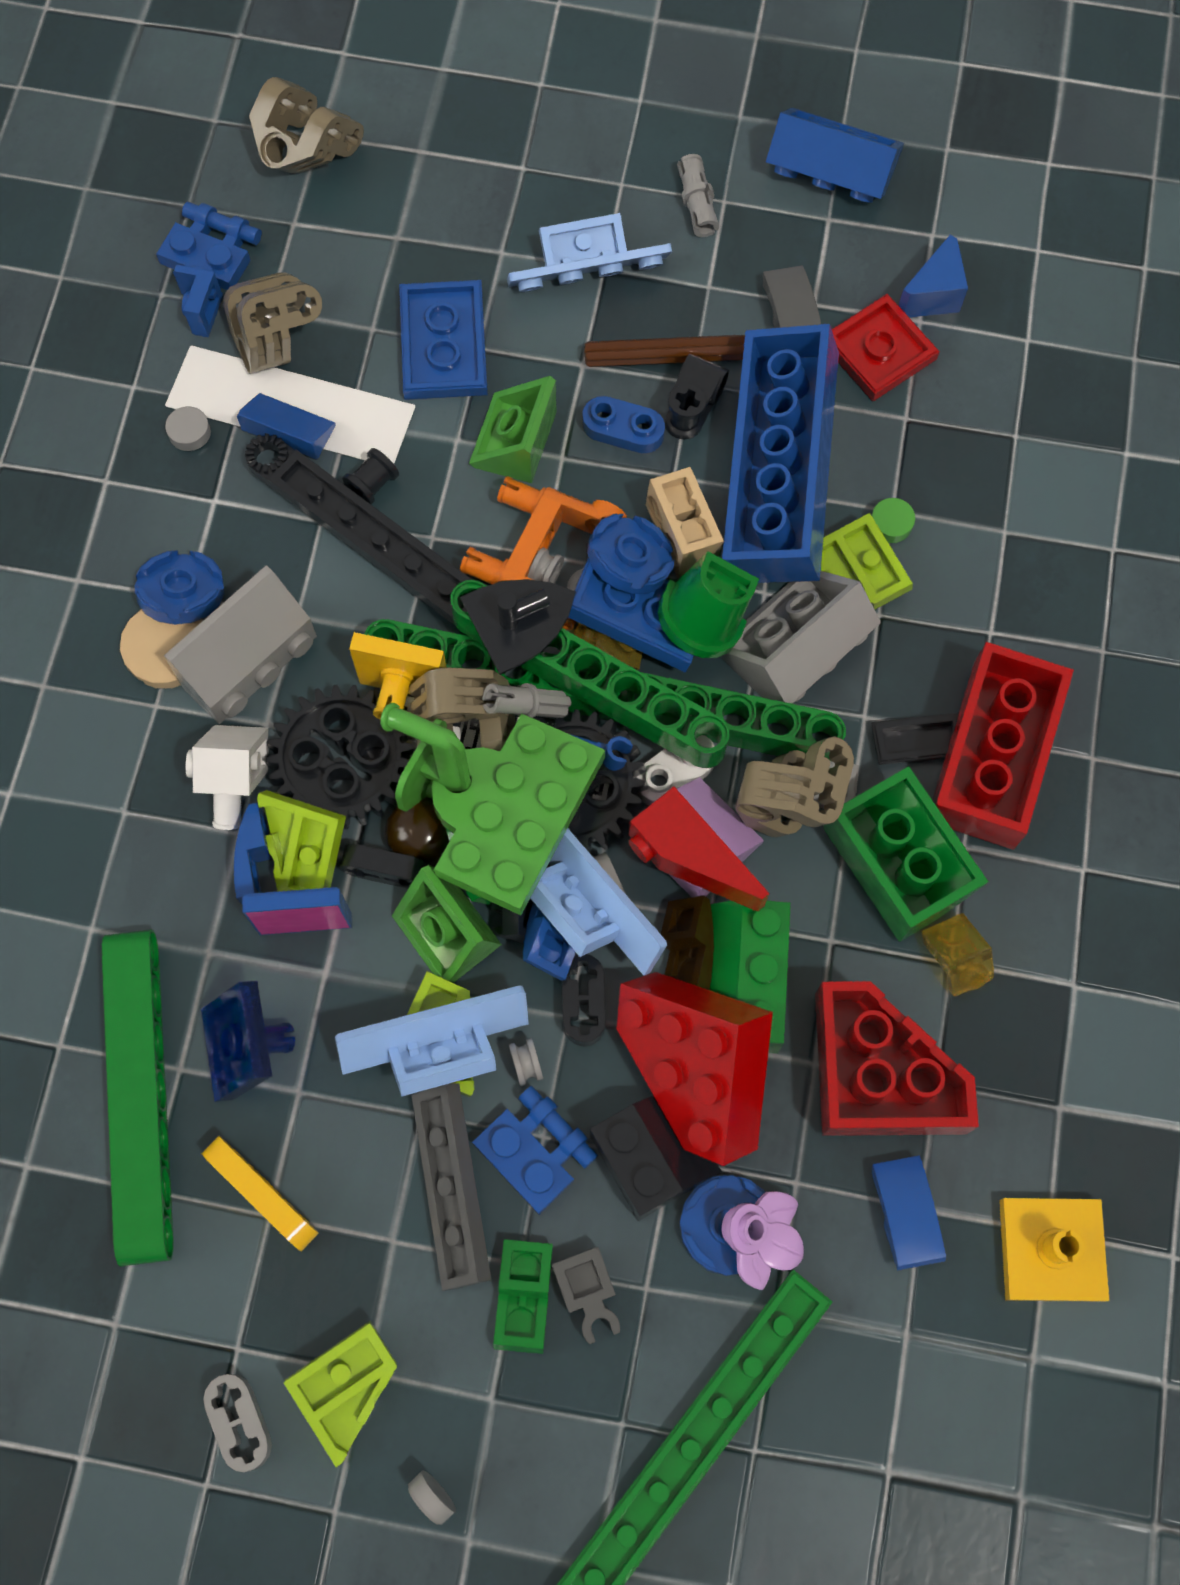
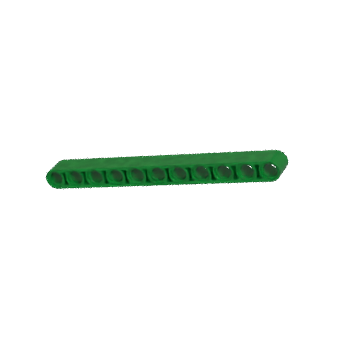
M389 619L374 621L367 627L364 633L374 637L444 651L447 668H463L462 665L466 661L477 659L483 663L477 669L494 670L499 673L485 646L466 635ZM542 652L540 655L553 657L557 654ZM521 666L517 668L526 672L522 678L511 679L505 673L502 674L508 680L510 686L520 687L522 684L531 683L537 689L563 691L560 688L550 686L546 680ZM585 668L580 670L577 675L587 680L596 678L599 673L594 669ZM643 673L716 714L723 720V717L727 714L740 715L745 721L744 724L733 726L726 722L729 728L728 746L775 756L795 750L806 754L809 747L817 742L812 736L813 733L824 732L830 737H837L843 740L846 736V726L843 720L837 714L829 711ZM624 690L619 692L616 697L624 702H632L638 698V695L632 691ZM565 692L566 696H569L571 699V706L568 707V712L573 713L575 709H578L581 715L590 716L593 712H596L600 719H612ZM661 713L655 717L656 720L664 725H672L678 721L677 717L671 713ZM781 723L788 728L789 733L785 735L774 734L769 730L768 725ZM705 735L713 743H718L714 737ZM826 752L824 757L829 759L830 752Z

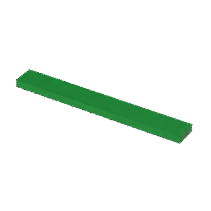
M795 1270L790 1271L556 1585H625L833 1301Z

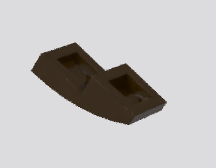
M702 895L668 901L661 930V936L667 942L666 948L670 950L664 975L709 990L714 953V931L710 899Z

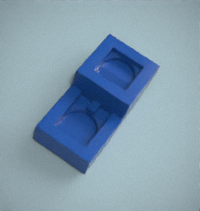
M258 802L248 804L241 821L235 846L234 885L236 898L241 904L242 896H245V894L262 893L257 862L273 859L269 854L265 835L270 834L267 817L263 810L258 807Z
M533 902L524 938L523 961L559 980H566L576 952Z
M920 1155L873 1164L872 1177L884 1212V1229L897 1271L945 1262L946 1253L940 1225Z

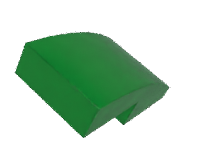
M504 1239L493 1342L494 1350L543 1354L553 1244Z

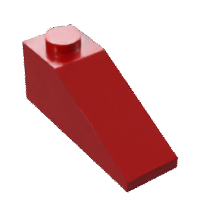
M675 786L630 821L629 836L631 839L628 842L634 853L643 862L647 863L651 860L660 871L757 912L765 906L770 893Z

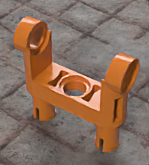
M507 476L503 481L507 485L501 484L497 501L529 513L531 517L509 559L502 561L473 547H469L466 551L469 558L463 557L460 571L491 585L509 580H533L528 578L532 562L541 548H549L561 522L592 534L602 519L613 514H624L622 518H627V515L621 508L608 501L595 500L590 504L559 492L554 488L543 487L539 490ZM568 618L563 629L572 630L576 621Z

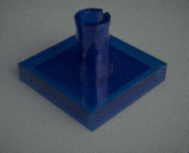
M258 981L238 982L201 1009L215 1102L234 1100L272 1077L269 1054L291 1053L295 1047V1036L284 1037V1034L295 1032L292 1024L288 1022L264 1025Z

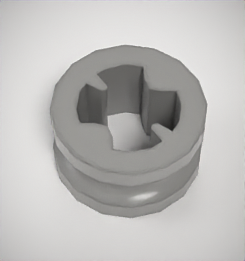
M544 547L541 548L532 562L528 578L555 584L563 567L564 557L559 554L554 557L550 556V550Z
M532 1038L526 1039V1043L523 1046H517L515 1043L509 1044L520 1086L526 1085L527 1079L531 1077L536 1078L537 1081L543 1080Z

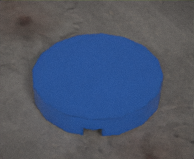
M613 514L602 519L592 532L587 549L591 566L601 579L617 590L631 594H646L660 588L674 568V560L672 561L671 556L673 548L670 540L662 530L647 519L639 516H634L633 519L622 518L624 514Z
M178 550L166 551L150 558L139 568L136 575L137 581L134 585L137 603L142 611L158 622L174 625L193 623L209 616L220 605L225 594L221 569L213 559L195 551H190V555H179Z
M732 1175L712 1177L696 1186L683 1205L679 1222L682 1242L691 1258L707 1271L724 1276L737 1275V1254L723 1238L722 1221L725 1214L731 1208L741 1203L755 1204L765 1191L750 1179Z

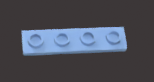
M620 213L539 228V235L545 266L509 273L507 283L508 288L518 286L519 292H528L543 288L542 281L558 279L559 284L564 285L582 281L583 274L598 271L599 277L623 273L622 266L638 264L639 270L662 266V259L667 258L672 253L671 243L627 251Z
M567 828L549 862L550 867L546 868L531 896V900L579 957L614 941L644 976L649 974L666 948V940Z
M519 985L339 1033L335 1036L342 1074L390 1062L402 1097L496 1071L495 1057L487 1035L529 1024L526 993L523 986Z

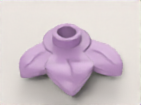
M778 1191L765 1192L755 1204L741 1203L731 1208L725 1214L722 1221L723 1238L737 1254V1271L739 1276L747 1285L758 1290L765 1288L770 1277L771 1268L791 1270L797 1267L803 1259V1241L797 1230L790 1226L796 1213L798 1202L787 1193Z

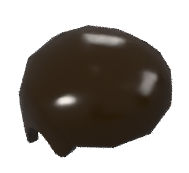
M426 797L407 812L400 810L397 805L386 821L385 839L393 852L421 859L429 865L436 867L450 841L446 828L435 812L433 799Z

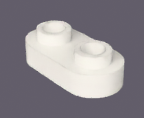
M705 735L695 739L702 747H715L713 742ZM663 749L644 764L647 771L637 776V778L644 780L648 786V790L637 792V794L644 803L650 806L674 786L677 789L699 777L703 780L712 772L714 767L700 768L694 766L672 752ZM655 775H662L667 779V783L663 786H656L651 782V778Z

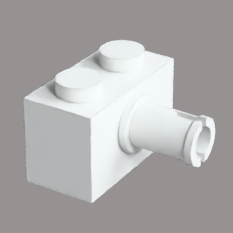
M214 725L192 747V750H188L186 756V775L188 778H193V793L213 794L214 821L212 824L214 828L221 830L240 828L242 821L241 795L249 796L268 773V765L266 763V757H268V728Z

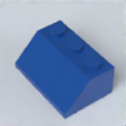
M790 108L780 112L766 163L775 165L774 172L777 174L797 178L798 173L813 177L812 184L817 187L832 191L835 190L836 185L851 189L849 196L872 203L874 197L881 199L885 195L904 143L796 108Z

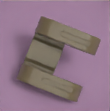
M272 77L265 82L249 115L262 162L267 167L292 174L301 173L330 163L335 154L343 157L351 156L361 144L364 134L363 125L336 110L327 107L316 109L317 98L314 94L298 84L279 77ZM288 125L298 128L305 126L301 137L287 131ZM287 145V154L283 160L282 152Z
M286 272L275 273L235 284L225 292L223 299L231 335L249 374L290 363L291 337L289 328L314 321L322 310V298L319 292L311 285L301 282L297 277ZM246 293L247 295L242 298L241 294ZM306 297L311 298V302L305 304V312L301 313L299 309L304 305Z
M439 668L424 673L409 686L410 695L414 697V701L411 703V712L432 722L439 718L445 721L447 728L452 731L454 723L465 722L474 718L478 719L481 747L501 751L516 724L515 714H489L483 707L486 703L495 704L496 702L482 700L483 692L487 685L494 683L510 686L508 680L494 670Z
M831 737L811 745L806 754L795 750L777 756L772 762L751 761L747 763L735 806L745 826L770 837L778 838L796 833L802 824L814 828L835 822L842 812L853 769L854 756L852 749L843 739ZM828 751L830 752L829 759L824 757ZM831 760L835 763V767L829 769ZM819 794L818 801L824 805V810L819 811V803L813 800L814 795ZM781 815L787 817L786 821L781 822Z

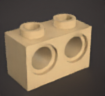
M691 467L650 479L645 505L654 525L659 527L671 542L673 548L671 556L672 561L674 560L673 569L677 578L683 576L707 551L720 557L724 540Z

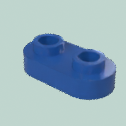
M607 396L591 399L583 409V429L593 440L637 453L653 452L660 447L664 440V420L653 409ZM601 412L609 413L610 416L602 418L599 417L597 414ZM645 423L650 425L651 427L648 429H640L637 425Z

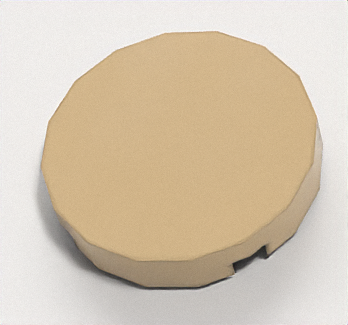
M141 609L129 619L121 634L120 652L125 666L135 678L153 688H175L181 686L164 655L203 620L200 619L186 624H168L154 620Z

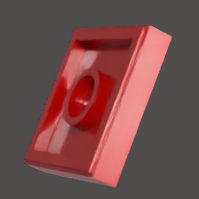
M888 294L832 329L839 351L838 363L872 402L937 360L940 352Z

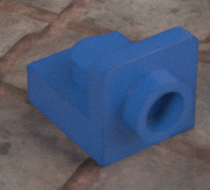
M177 264L173 274L181 293L184 295L182 313L188 321L192 334L209 337L223 299L215 272L201 266L188 267Z

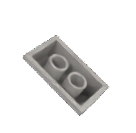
M266 565L169 650L164 657L184 691L220 724L227 717L231 718L239 714L245 708L248 698L260 687L265 688L271 685L278 678L281 668L292 658H299L304 655L312 646L313 639L317 635L310 617L276 574Z
M821 571L820 581L789 582L747 619L741 638L729 653L720 658L762 698L792 704L800 700L805 695L806 690L823 675L831 672L836 667L837 662L850 650L863 643L867 639L868 634L881 621L860 581Z

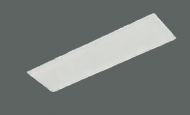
M190 346L165 404L166 407L173 409L185 406L196 407L207 418L240 426L237 419L239 411L256 395L261 393L335 422L336 426L324 447L325 450L366 460L367 452L371 448H375L384 453L393 463H395L415 409V405L275 367L249 374L241 358L196 346Z

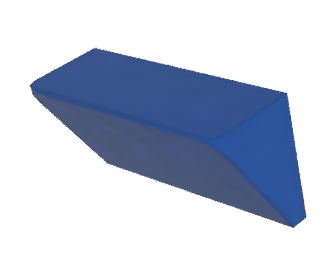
M261 393L248 402L237 415L241 430L256 436H265V433L270 436L274 434L294 450L297 449L302 454L318 460L336 426L333 421Z

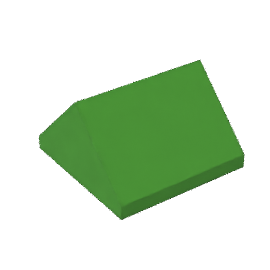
M547 376L495 392L469 464L476 469L532 483L557 412L556 380L551 376Z
M427 865L420 869L392 914V917L431 972L436 976L455 983L502 944L462 889L438 878L434 872L435 867Z

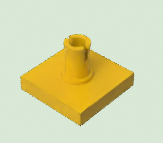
M354 632L349 648L360 684L381 688L378 702L373 712V715L378 719H381L383 709L390 703H396L400 706V709H404L407 694H410L409 686L424 673L434 669L447 668L444 651L370 635Z
M1003 1198L999 1200L1005 1301H1109L1101 1199Z

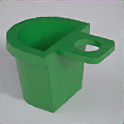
M707 551L677 582L669 580L658 607V618L662 630L672 643L686 653L697 657L718 658L729 653L743 634L747 623L743 616L755 592L759 578Z

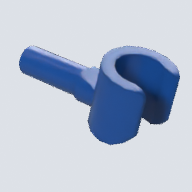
M572 735L604 749L605 759L603 764L606 768L613 771L622 769L627 760L615 756L612 750L627 754L633 748L631 741L622 736L610 739L608 744Z

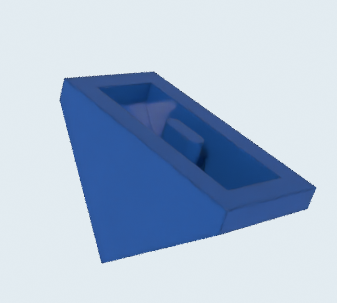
M950 234L903 289L898 306L908 317L960 312L968 286L956 237Z

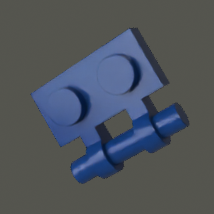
M187 201L182 208V216L194 222L190 228L175 222L156 253L159 263L175 269L177 264L188 267H204L209 271L215 272L220 288L228 290L231 286L238 283L251 261L248 251L241 248L242 244L246 241L257 245L261 240L262 231L250 226L249 221L239 216L230 218L217 213V209L208 204L201 203L196 205ZM212 228L225 233L224 239L219 240L209 236Z
M530 1086L518 1098L530 1111L525 1119L520 1122L506 1109L472 1143L534 1211L540 1215L574 1182L573 1177L562 1165L572 1156L586 1169L598 1155L586 1143L588 1137L579 1128L574 1130L556 1111L558 1105L549 1096L543 1098L533 1086ZM541 1125L560 1143L551 1154L532 1135Z

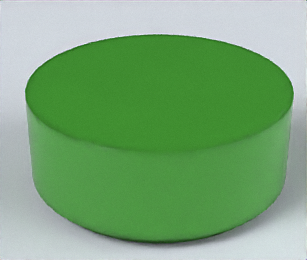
M899 498L881 500L874 507L871 515L888 543H898L905 540L910 535L915 523L913 508L906 501Z

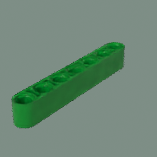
M466 580L459 583L451 593L453 620L458 630L483 644L468 613L462 610L464 605L460 597L487 585L476 580ZM563 628L548 646L557 648L560 651L557 655L545 657L539 654L521 665L526 670L694 766L712 768L724 759L729 741V728L722 718ZM591 668L596 670L599 675L596 678L586 680L579 677L577 673L582 669ZM629 690L636 693L638 698L632 702H624L618 699L616 695L621 691ZM661 713H671L677 717L678 721L672 725H664L656 720L655 717ZM701 735H709L717 740L718 745L712 748H705L700 746L695 739Z
M152 929L104 935L102 939V972L113 1244L117 1264L119 1267L170 1261L173 1256L174 1238L160 962L157 937Z

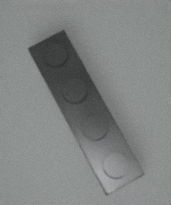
M449 1083L413 1094L411 1096L442 1291L491 1281L459 1083Z

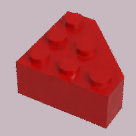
M654 972L620 984L616 1029L683 1149L725 1166L758 1150L773 1012Z
M871 981L821 983L815 993L822 1136L964 1135L979 1127L975 1077L960 1063L956 1064L936 1045L937 1042L908 1015L905 1017L894 1007L878 987Z

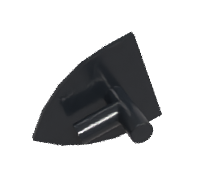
M529 579L509 580L479 588L460 597V600L497 671L502 675L538 656L553 642L569 618L576 591L551 582Z

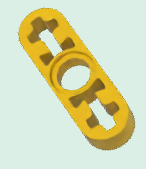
M220 1135L201 1153L299 1251L302 1252L319 1234Z

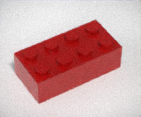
M985 642L974 662L955 729L949 743L948 752L932 799L953 830L1012 850L1027 835L1074 669Z

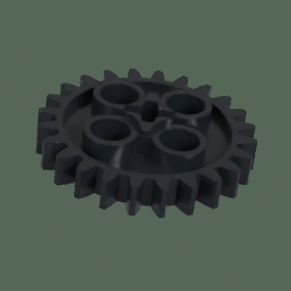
M338 684L333 686L331 697L325 698L319 688L315 689V702L310 703L307 699L300 696L298 699L302 709L298 713L289 708L284 710L289 720L288 725L283 723H274L273 725L281 739H269L267 741L270 750L276 753L266 757L268 767L276 770L269 775L272 785L281 786L276 793L346 816L344 829L349 828L350 819L354 816L358 817L363 826L367 825L366 812L370 810L376 815L383 817L384 813L381 803L384 800L390 804L397 805L393 790L397 788L400 776L409 762L406 758L412 757L415 751L413 744L405 743L412 737L396 730L385 731L382 728L381 720L373 715L377 700L373 690H370L362 699L359 696L357 686L352 685L348 695L342 696ZM344 720L350 722L348 728L343 732L332 733L329 731L330 726L336 721ZM317 732L339 755L345 756L348 753L353 766L363 773L372 776V779L370 781L362 779L343 758L337 757L333 759L329 747L323 742L310 737L311 733ZM380 747L384 749L383 754L378 759L366 760L362 758L364 752L369 748ZM307 753L319 754L317 762L313 765L301 766L298 764L301 757ZM345 779L354 782L352 788L346 793L336 794L332 792L333 786L338 781Z
M575 709L571 721L566 722L564 717L555 718V724L551 725L565 733L608 744L610 739L617 736L625 737L628 740L631 739L626 730L615 735L617 726L612 719L600 727V717L596 712H593L587 722H584L580 711ZM542 717L538 719V721L548 725ZM633 745L632 750L627 754L612 750L615 756L627 760L625 766L617 771L609 769L605 771L598 770L568 827L590 854L592 850L591 843L595 841L605 850L608 849L606 836L610 833L617 838L623 839L624 835L619 825L622 822L630 824V821L634 818L629 812L630 808H644L643 801L635 795L636 792L648 790L644 780L635 778L647 771L643 762H632L641 754L637 745ZM605 783L614 785V792L610 798L604 801H595L593 799V792L599 785Z

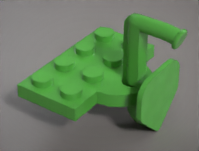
M396 703L386 705L380 719L382 728L385 731L396 730L420 740L397 784L395 798L398 808L407 812L424 798L433 799L435 812L443 826L454 833L434 868L435 875L479 897L522 915L605 759V750L522 713L501 751L484 747L465 749L456 734L447 728L445 721L439 718L433 722L414 713L400 709V706Z

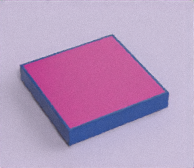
M337 887L253 893L242 896L243 914L259 935L352 928V912L340 889Z

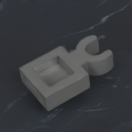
M599 1247L552 1264L569 1314L580 1309L584 1311L585 1318L582 1323V1333L585 1340L589 1344L595 1343L591 1326L597 1319L607 1320L614 1335L620 1333V1323L617 1316L612 1311L605 1309L603 1300L616 1296Z

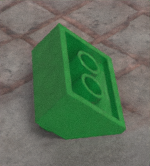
M909 766L844 803L839 818L835 822L826 824L823 827L899 942L938 920L989 882Z
M733 901L711 904L714 931V953L709 990L773 1012L768 1053L778 1054L784 1044L791 902L766 901L765 906L758 912Z

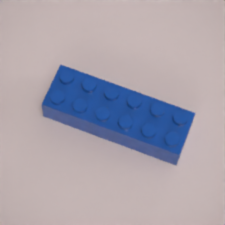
M830 324L746 330L722 559L759 578L758 583L820 581L839 351Z

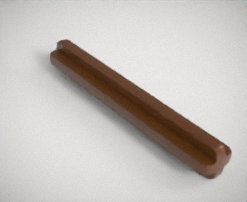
M745 335L588 341L584 346L585 363L589 367L685 362L689 354L707 361L743 360Z

